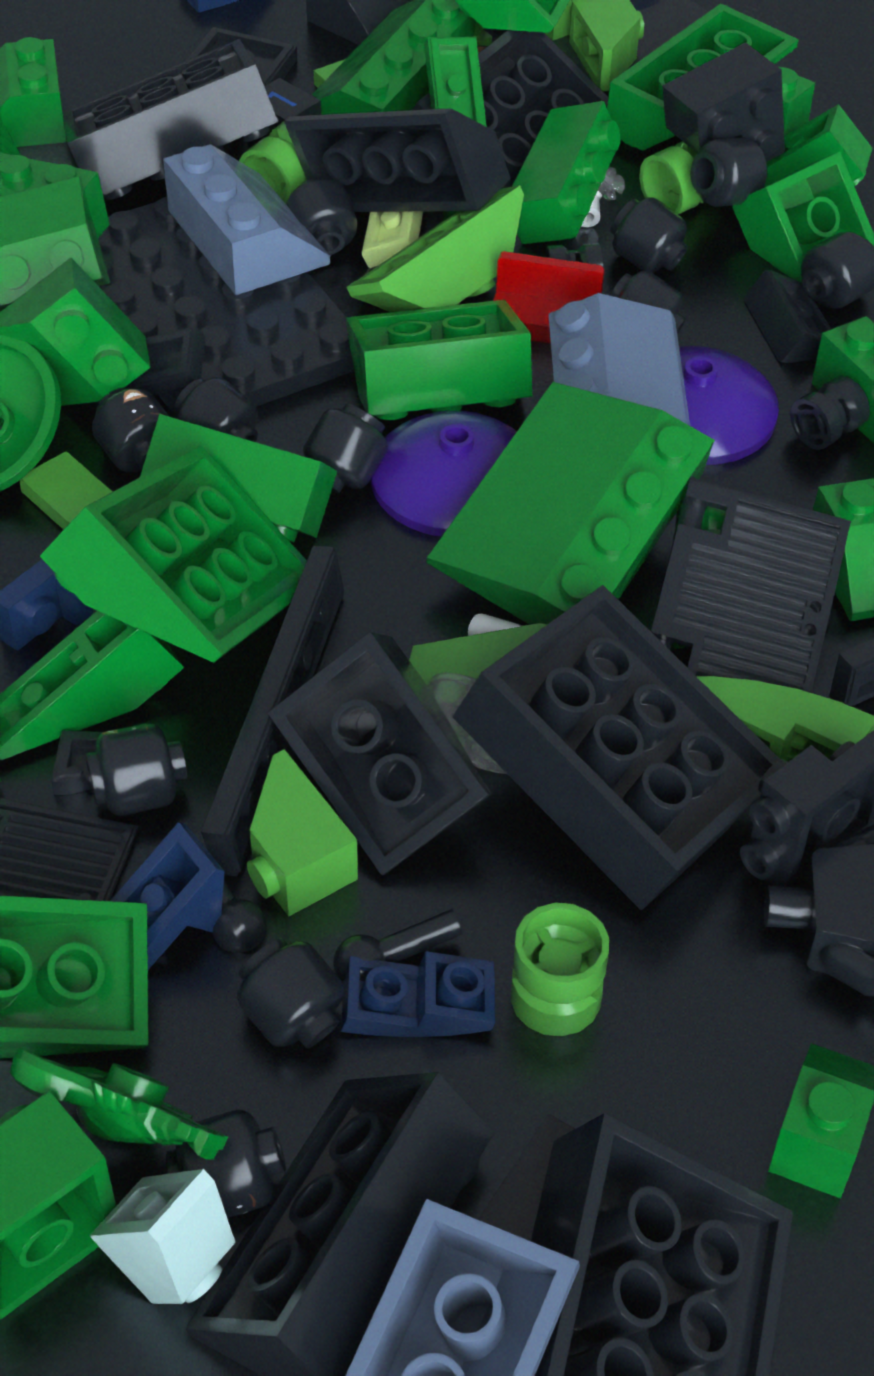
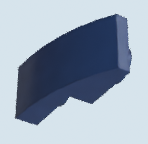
M427 951L419 966L380 960L365 961L359 957H349L347 971L343 980L344 997L342 999L341 1032L389 1037H437L490 1031L495 1025V972L493 961ZM360 970L369 972L365 981H359Z

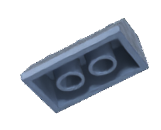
M211 144L203 147H191L183 153L163 158L169 212L235 295L330 264V255L308 229L298 221L290 208L260 173Z
M597 293L583 300L567 303L559 310L549 313L554 382L660 409L690 426L676 323L670 310Z
M426 1199L346 1376H535L579 1270V1261Z

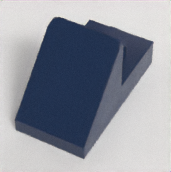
M41 559L0 590V640L18 651L37 635L48 631L60 617L65 618L78 627L97 610L84 605L74 593L66 590L56 579L54 571Z
M181 822L175 825L110 900L111 902L147 903L148 970L186 926L212 932L216 921L222 914L225 871L192 830Z

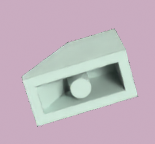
M204 1169L142 1177L89 1235L152 1304H183L185 1301L191 1303L200 1298L219 1278L222 1267L218 1262L235 1243L215 1181Z

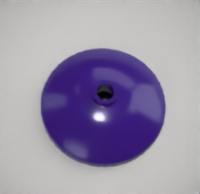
M679 346L690 426L715 440L706 465H718L737 461L753 454L764 446L775 431L779 413V402L776 392L767 378L750 363L729 352L704 346Z
M440 411L411 419L385 436L388 451L371 479L373 494L380 506L396 521L413 530L442 537L517 431L495 418L468 411Z

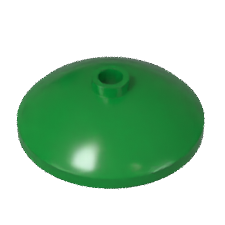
M0 335V427L2 426L0 430V491L21 480L41 460L54 438L61 410L59 383L47 359L29 343L4 335Z

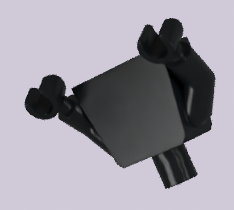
M874 824L826 848H818L811 852L801 887L767 885L764 897V924L766 927L803 929L805 964L810 969L828 973L864 996L870 997L874 996Z

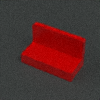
M503 251L498 258L496 293L493 301L506 300L531 332V341L551 344L549 313L559 310L567 303L580 301L597 293L602 294L605 269L603 266Z

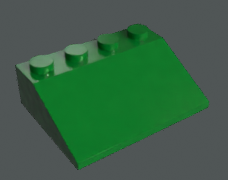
M552 382L428 555L426 563L529 625L536 623L549 624L602 585L619 600L680 509L690 477L700 479L715 440L663 410Z
M201 445L85 506L40 555L42 560L54 571L58 582L66 590L74 593L84 605L213 663L290 605L307 562L301 553Z

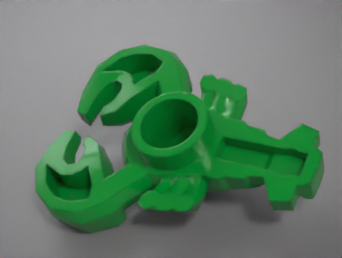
M19 1047L13 1057L10 1074L18 1085L33 1096L40 1098L50 1091L60 1103L65 1101L76 1105L77 1114L82 1125L95 1137L108 1141L141 1144L182 1145L183 1142H187L198 1156L207 1160H214L218 1150H223L228 1136L192 1120L194 1116L164 1102L170 1086L131 1068L112 1063L107 1073L93 1067H68L40 1057L25 1047Z

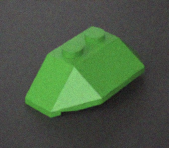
M521 186L500 189L479 211H458L366 275L348 285L346 288L350 296L388 312H399L460 305L459 303L465 298L474 297L490 290L495 286L493 278L497 276V263L500 253L503 251L514 252L524 198Z

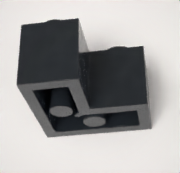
M746 42L662 86L666 128L696 153L706 142L719 138L750 139L756 142L762 149L767 162L785 153L782 69Z

